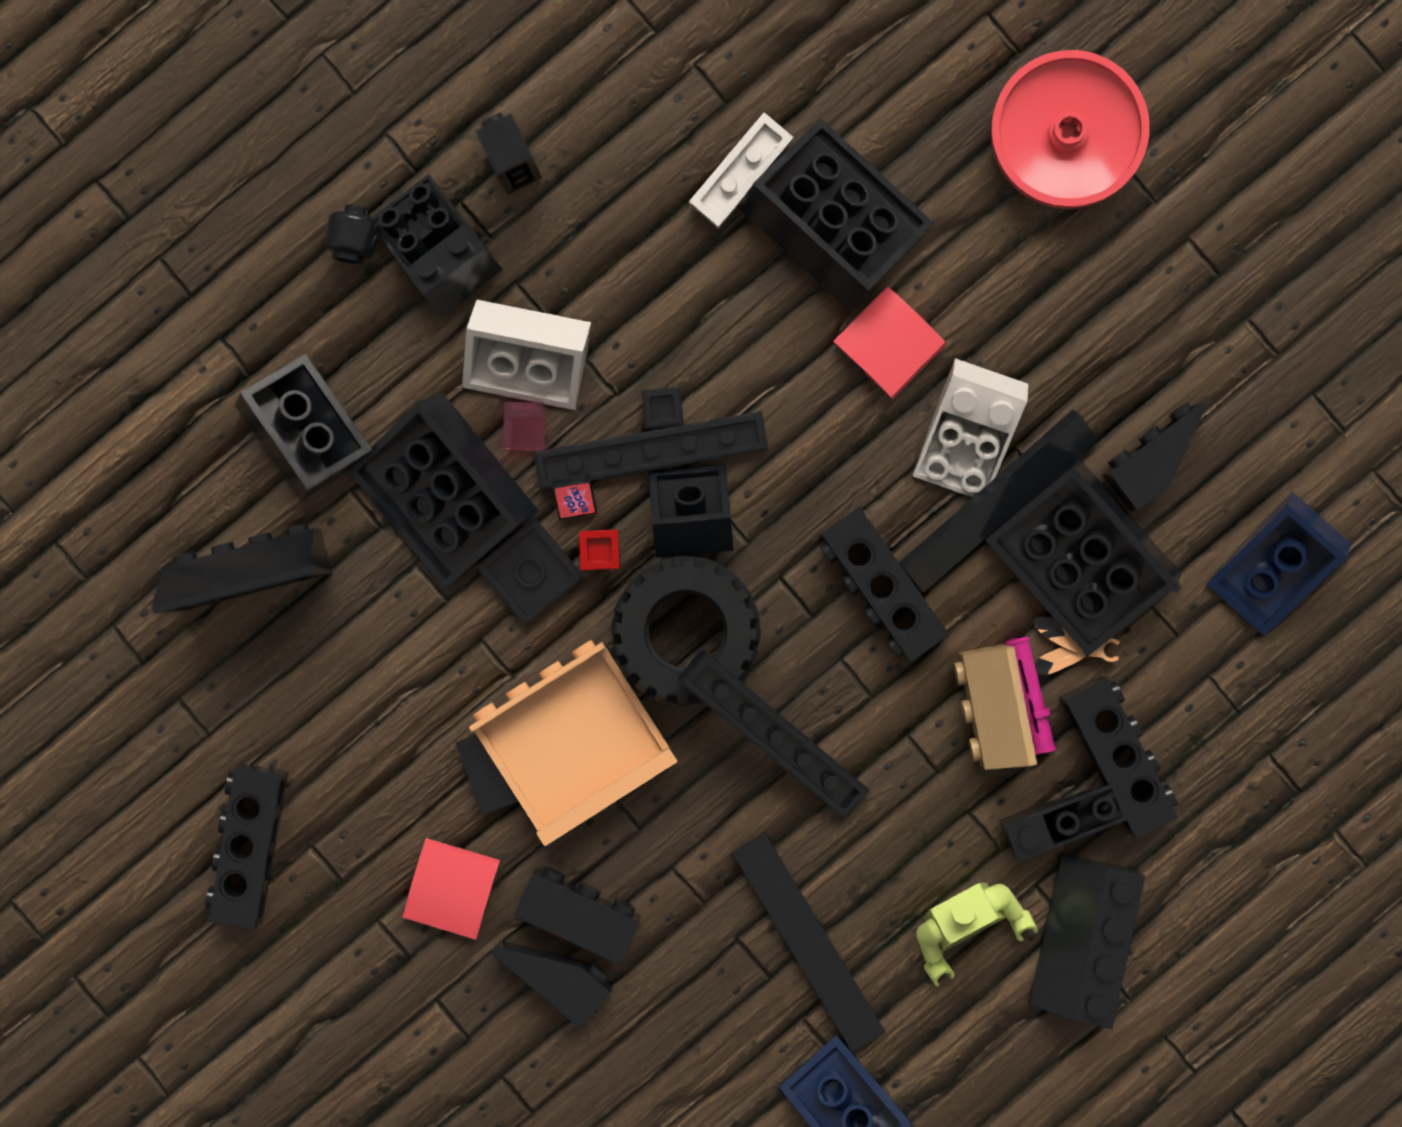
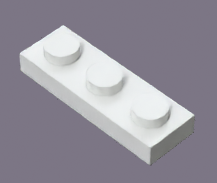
M763 113L691 198L689 204L719 229L737 208L751 185L774 164L793 141L794 137L767 114Z

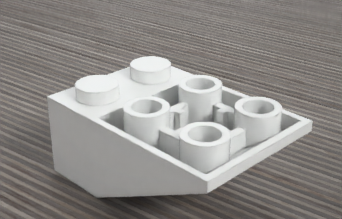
M955 358L937 404L913 477L970 497H974L996 478L1026 406L1028 384Z

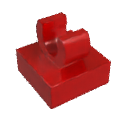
M619 530L579 531L580 570L620 569Z

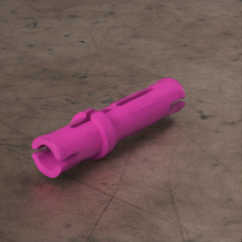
M1029 636L1005 641V645L1015 649L1035 755L1056 750V745H1054L1047 717L1051 715L1050 709L1045 707L1029 643L1030 639Z

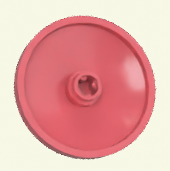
M1056 51L1028 62L1006 83L996 102L992 115L991 144L1000 170L1009 183L1021 194L1032 201L1053 208H1083L1111 197L1135 174L1143 160L1148 145L1149 115L1145 100L1138 86L1116 63L1087 51Z

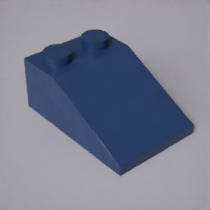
M1292 492L1260 523L1209 579L1207 585L1265 636L1348 558L1351 543Z
M837 1035L779 1087L811 1127H916L894 1099Z

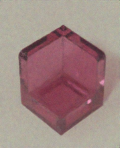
M504 402V449L507 451L545 450L546 405L543 402Z

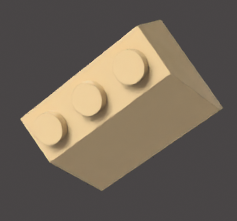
M1001 644L958 653L960 662L954 663V671L958 686L964 685L967 700L961 701L965 723H972L975 738L969 739V748L973 762L979 761L980 766L985 770L1037 765L1014 647Z

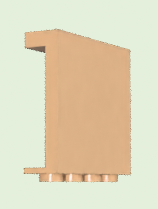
M590 640L572 651L575 657L574 660L563 667L559 661L539 672L542 678L541 681L530 688L526 682H523L506 693L509 699L508 702L498 708L492 702L473 714L476 722L469 726L471 732L474 731L534 824L537 829L536 834L544 846L678 762L603 642L595 646L593 641Z

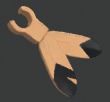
M1037 617L1034 620L1035 627L1040 634L1061 646V648L1040 656L1034 662L1038 675L1055 673L1087 656L1055 619L1051 617ZM1111 638L1087 657H1097L1107 662L1117 661L1119 659L1117 656L1109 658L1105 655L1104 647L1107 643L1118 645L1120 642Z

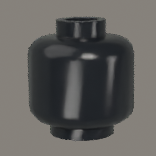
M347 204L344 207V211H336L330 214L324 244L326 249L333 253V259L345 263L363 264L364 259L374 255L379 224L374 218L367 216V208Z

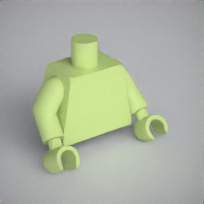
M988 883L976 884L930 909L923 917L925 922L918 927L916 936L926 961L924 970L935 986H939L938 978L947 973L950 979L954 977V972L944 959L942 952L1005 918L1009 920L1012 930L1019 941L1024 940L1021 934L1024 930L1033 929L1035 934L1038 932L1030 912L1023 910L1007 886L996 884L989 887Z

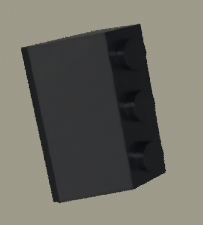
M306 354L242 391L235 404L241 416L301 501L333 482L372 451V448Z

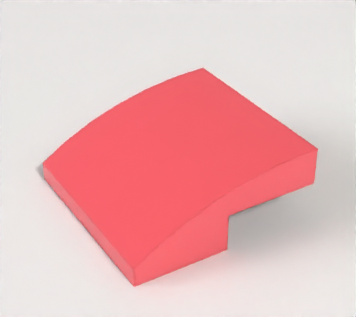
M888 286L833 341L836 347L860 367L865 375L892 400L947 345L940 335Z
M426 838L402 918L476 940L480 932L500 860Z

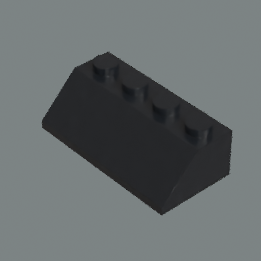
M1061 853L1030 994V1005L1076 1022L1113 1029L1145 881L1144 874L1134 868Z

